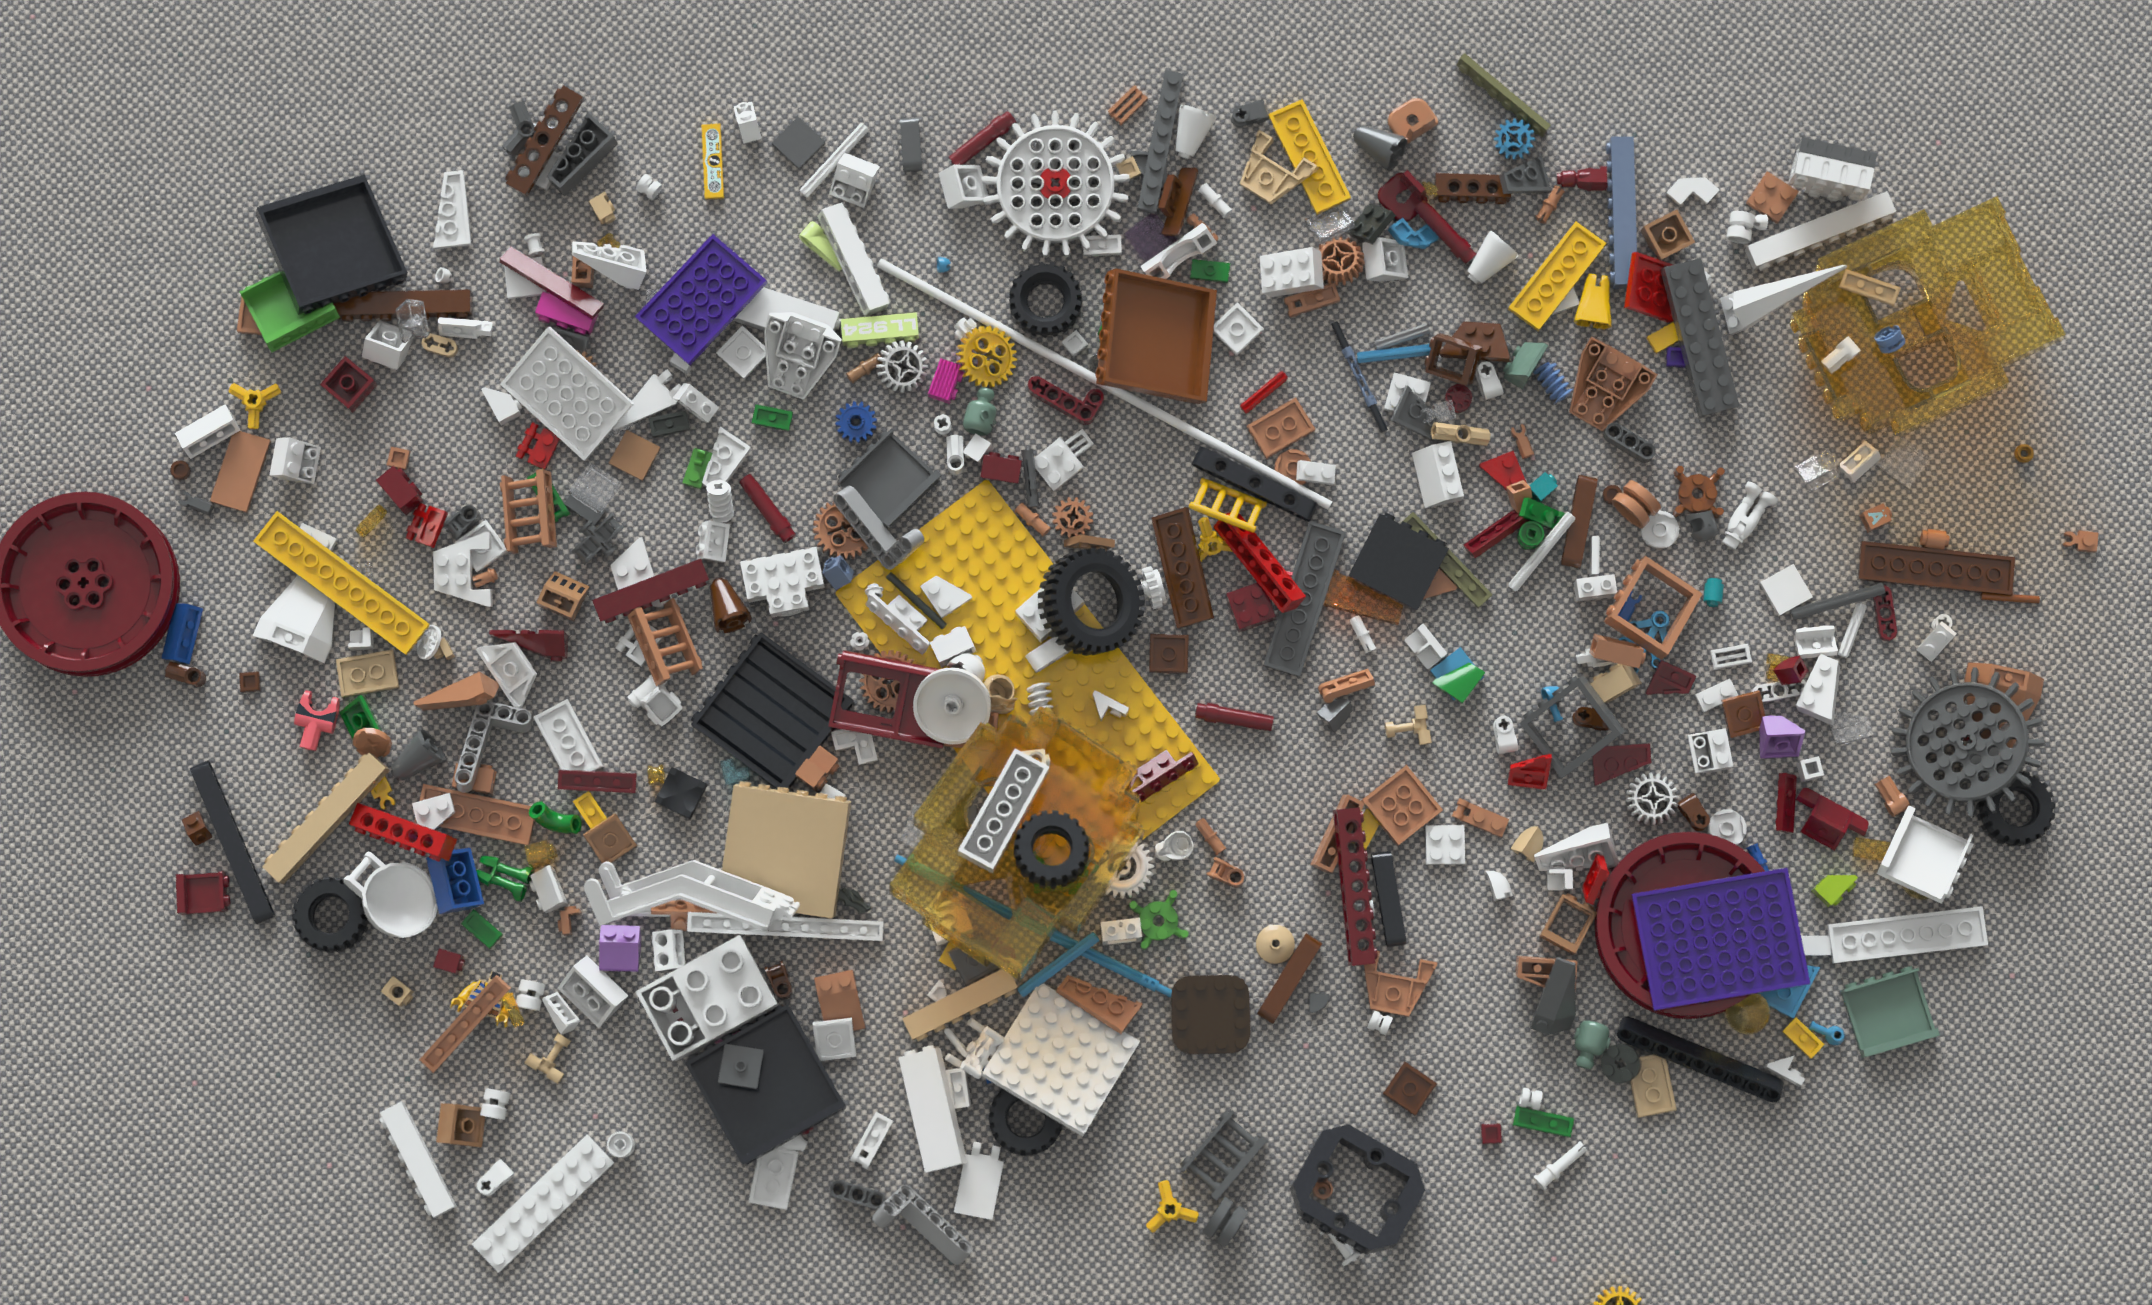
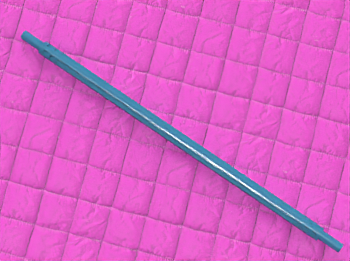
M898 854L895 857L894 861L911 869L910 872L1067 949L1078 943V941L1050 927L1047 929L1046 925L1040 924V922L915 861L914 863ZM1090 948L1081 955L1154 992L1156 990L1171 998L1172 989L1159 984L1160 981L1099 951Z

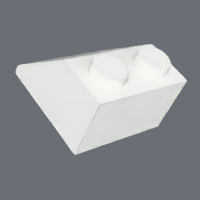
M952 165L938 173L948 209H963L984 203L983 198L988 196L986 185L982 183L983 174L980 165Z
M1381 237L1377 238L1373 244L1362 243L1366 280L1381 282L1408 278L1404 245H1400L1396 240Z
M379 320L365 338L362 357L371 362H377L397 370L406 358L415 333Z
M551 865L530 875L532 881H529L532 891L537 892L539 899H536L540 910L549 913L568 905L556 871Z

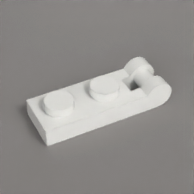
M875 1112L850 1161L860 1163L867 1170L889 1131L893 1120ZM862 1150L869 1153L867 1158L860 1155Z

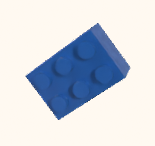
M471 848L453 850L449 861L441 859L438 862L429 857L426 858L439 914L471 910L484 904Z

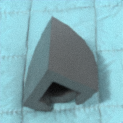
M1334 699L1333 702L1325 704L1317 714L1321 720L1324 719L1328 722V728L1335 733L1348 719L1352 704L1347 699Z

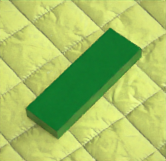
M1516 1106L1512 1126L1571 1138L1574 1118Z

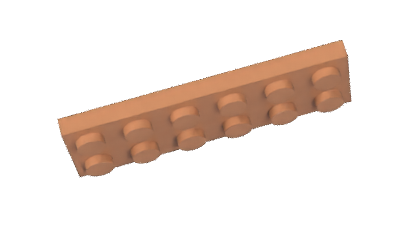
M423 784L419 801L447 793L451 794L455 813L446 819L440 828L529 846L535 822L529 816L531 806Z

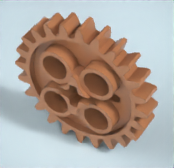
M827 502L826 509L820 508L821 514H816L815 516L819 521L813 522L816 528H813L812 533H817L814 536V540H820L817 546H824L823 553L830 551L829 557H832L833 554H836V557L843 555L844 560H847L848 555L854 559L855 553L859 556L862 555L861 549L864 551L868 550L862 538L855 539L851 536V533L856 531L834 502L832 506ZM834 520L837 525L831 527L827 524V521ZM841 526H843L844 529H847V532H844V530H840ZM838 537L842 539L843 543L835 544L833 539Z
M889 650L888 654L886 651H881V656L878 653L874 654L876 657L913 663L914 661L913 659L907 661V654L901 657V651H897L895 655L893 650ZM862 674L865 677L859 681L863 682L864 686L860 687V689L866 690L862 695L863 697H870L867 703L874 702L873 708L880 706L881 712L885 711L887 707V712L892 713L893 708L894 710L896 708L900 682L893 680L891 684H888L890 679H878L876 676ZM882 688H885L887 691L885 698L880 694Z

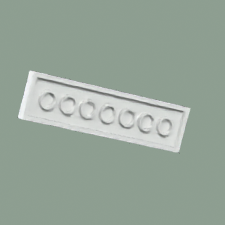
M1983 906L1827 925L1832 964L1988 945Z
M587 1134L476 1239L472 1245L500 1273L599 1179L614 1162Z

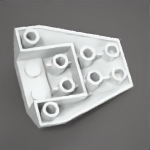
M793 312L770 313L764 330L768 387L804 400L837 357L842 339L829 325Z
M297 575L262 615L253 636L270 643L279 644L325 664L332 647L335 602Z

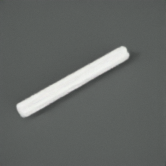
M861 123L800 189L802 195L809 197L837 166L844 153L848 154L865 136L868 128Z
M1565 513L1509 582L1508 586L1511 589L1518 591L1575 521V517L1571 513Z

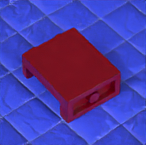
M224 871L192 875L176 874L177 913L187 915L228 912V907L231 905L230 895H227V887L230 886L229 876H226Z

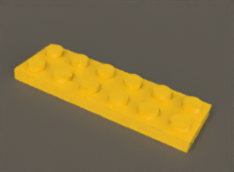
M1303 99L1268 114L1269 120L1294 170L1303 158L1308 159L1319 168L1301 182L1316 215L1351 200V196Z
M1575 222L1511 303L1508 310L1539 332L1606 246V242L1578 222Z

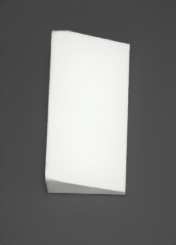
M1865 441L1838 465V468L1854 483L1881 459V456L1876 448Z

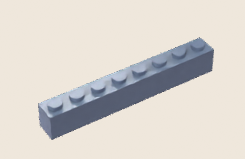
M1611 137L1609 143H1606V154H1609V161L1606 162L1607 173L1610 175V180H1607V191H1610V198L1607 199V209L1611 210V216H1608V228H1611V235L1608 236V246H1612V253H1609V265H1612L1609 281L1613 283V289H1627L1631 255L1633 252H1637L1634 137Z

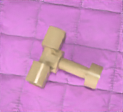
M1426 705L1413 707L1415 718L1412 719V723L1394 725L1393 722L1385 723L1387 738L1395 737V733L1413 730L1414 734H1418L1419 745L1432 743L1430 730H1427L1426 719L1428 718Z
M557 1033L554 1038L557 1042L547 1058L543 1056L542 1059H539L530 1053L525 1064L536 1071L540 1070L547 1075V1078L559 1084L564 1073L555 1068L556 1064L553 1062L563 1046L567 1048L571 1041Z

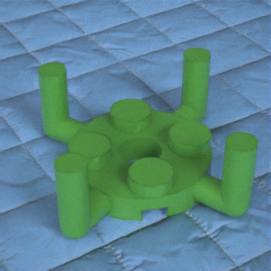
M1175 890L1170 891L1165 902L1155 901L1144 908L1137 905L1135 901L1130 902V910L1140 915L1141 930L1145 935L1140 945L1142 950H1147L1152 940H1165L1173 934L1181 939L1188 937L1187 930H1181L1177 927L1178 915L1172 907L1177 897ZM1155 916H1162L1164 918L1162 926L1154 925L1153 918Z

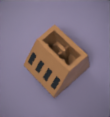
M554 571L545 583L536 603L539 607L574 622L590 586Z

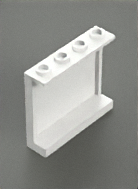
M1908 805L1877 874L1942 904L1945 897L1949 898L1954 889L1951 887L1952 882L1956 884L1960 873L1957 871L1958 868L1963 869L1967 860L1964 857L1965 853L1969 854L1974 845L1971 843L1973 835L1971 834L1969 839L1966 840L1914 816L1915 808Z

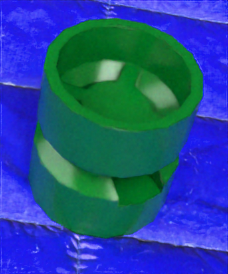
M1534 521L1523 524L1517 534L1519 546L1529 551L1536 549L1544 538L1543 527Z

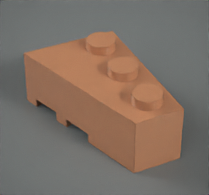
M1517 956L1515 975L1518 978L1544 988L1556 958ZM1565 959V960H1568V961H1570V962L1576 963V976H1577V961L1574 960V959Z

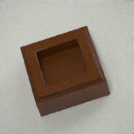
M259 671L239 673L241 693L261 691Z

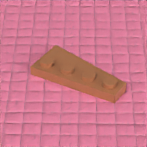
M1067 975L1056 991L1119 1034L1124 1032L1143 1005V1003L1138 1001L1135 1003L1127 1000L1125 996L1111 994L1108 992L1109 990L1104 988H1095L1092 984Z

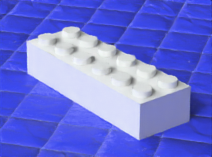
M1014 749L958 849V855L993 873L1048 775L1049 766Z

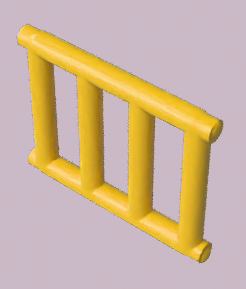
M1201 478V487L1194 502H1191L1188 507L1199 513L1254 533L1256 531L1255 523L1262 508L1266 507L1267 502L1214 481ZM1208 488L1219 492L1212 509L1201 505ZM1226 495L1237 498L1230 516L1219 512ZM1244 502L1255 505L1248 522L1237 519Z

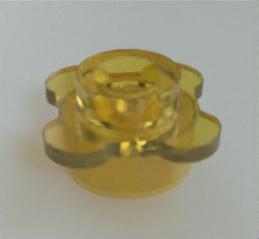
M607 233L606 236L597 241L598 247H604V244L610 243L611 248L620 247V243L613 238L612 233Z

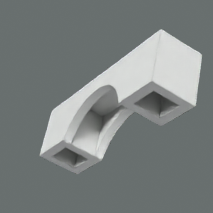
M1202 223L1140 267L1146 275L1167 279L1172 271L1184 260L1204 253L1217 244L1208 228Z

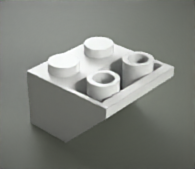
M844 153L837 164L829 194L864 208L876 182L880 166Z
M290 437L276 438L270 476L288 481L314 484L321 447Z
M1726 728L1687 735L1695 773H1711L1728 770L1733 767Z

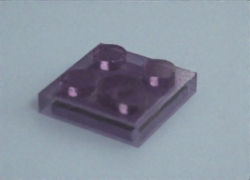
M1151 213L1124 233L1125 238L1145 262L1177 241L1175 236H1164L1162 234L1164 223L1157 214Z

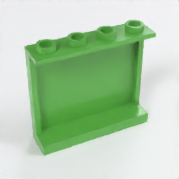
M280 271L240 291L271 353L340 318L333 303L323 308L315 309L310 314L302 313L298 315Z

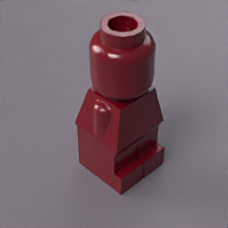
M1600 166V169L1585 168L1578 170L1577 173L1574 170H1563L1561 173H1557V185H1561V187H1575L1577 184L1578 188L1587 191H1606L1607 166Z

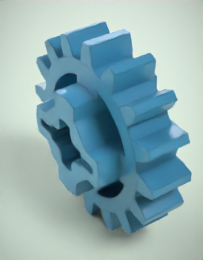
M1516 118L1513 119V123L1506 120L1507 125L1500 124L1501 131H1495L1499 135L1494 138V141L1498 142L1495 148H1501L1499 153L1501 155L1506 153V159H1509L1510 156H1512L1513 160H1516L1517 156L1523 159V153L1529 155L1528 149L1534 148L1531 142L1536 141V139L1531 137V135L1535 132L1534 130H1528L1530 125L1526 124L1524 126V120L1522 119L1519 123H1517ZM1512 127H1519L1518 130H1510ZM1505 134V135H1506V141L1504 142V145H1503L1502 139H1503V135ZM1509 134H1511L1512 136L1517 137V139L1519 140L1518 142L1520 143V145H1519L1518 143H1515V142L1511 139V136H1510ZM1527 135V142L1525 145L1523 143V138ZM1513 148H1519V149H1520L1519 151H1516V152L1509 151V150H1512Z

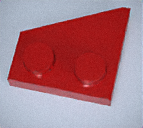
M1514 451L1479 464V468L1488 473L1506 491V487L1522 480L1526 482Z

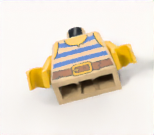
M492 971L488 982L481 979L472 982L462 990L457 998L452 999L450 1008L453 1005H458L457 1012L461 1011L462 1006L467 1008L496 975L500 978L503 975ZM507 992L486 1015L496 1019V1026L501 1021L504 1022V1027L508 1026V1018L512 1010L510 994Z

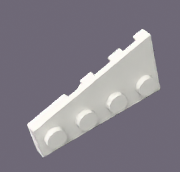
M463 170L444 172L438 222L435 230L436 235L433 243L434 250L472 245Z

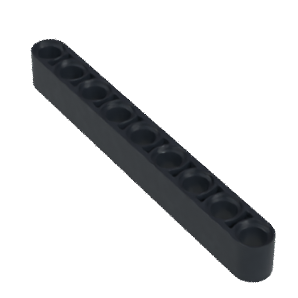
M207 760L191 767L190 771L254 922L259 924L275 917L271 903L211 763Z
M1623 1017L1620 1021L1617 1037L1622 1042L1768 1102H1778L1781 1099L1784 1083L1779 1077L1633 1017Z

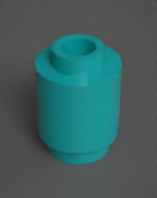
M1707 579V583L1704 585L1703 602L1707 603L1708 607H1718V604L1723 603L1724 585L1722 584V579Z

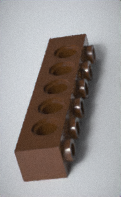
M564 85L554 93V102L546 107L543 113L545 115L544 119L536 124L534 136L528 138L524 145L526 148L524 153L518 155L515 160L517 165L513 171L510 170L505 178L508 187L525 197H528L584 101L583 96ZM560 104H566L568 106L565 112H559L557 110ZM549 121H558L557 127L553 129L549 128ZM542 136L549 138L548 143L545 145L538 143L539 138ZM533 152L539 154V158L536 161L529 160V155ZM522 169L529 170V175L525 178L519 176Z

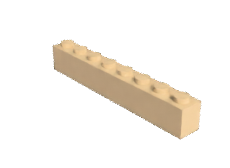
M371 753L364 754L358 760L359 764L345 774L346 778L341 783L338 782L331 789L332 793L320 800L318 803L319 807L306 815L305 822L293 829L288 840L285 839L279 844V849L276 853L269 855L265 859V864L262 867L278 883L285 884L355 809L357 803H360L390 771L375 755Z

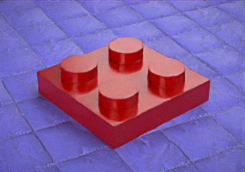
M1597 853L1582 885L1585 901L1592 905L1596 899H1599L1602 892L1601 886L1609 877L1604 856Z

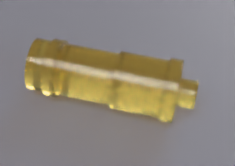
M508 991L501 1001L508 1012L513 1027L516 1028L525 1024L518 1008L514 993H509Z

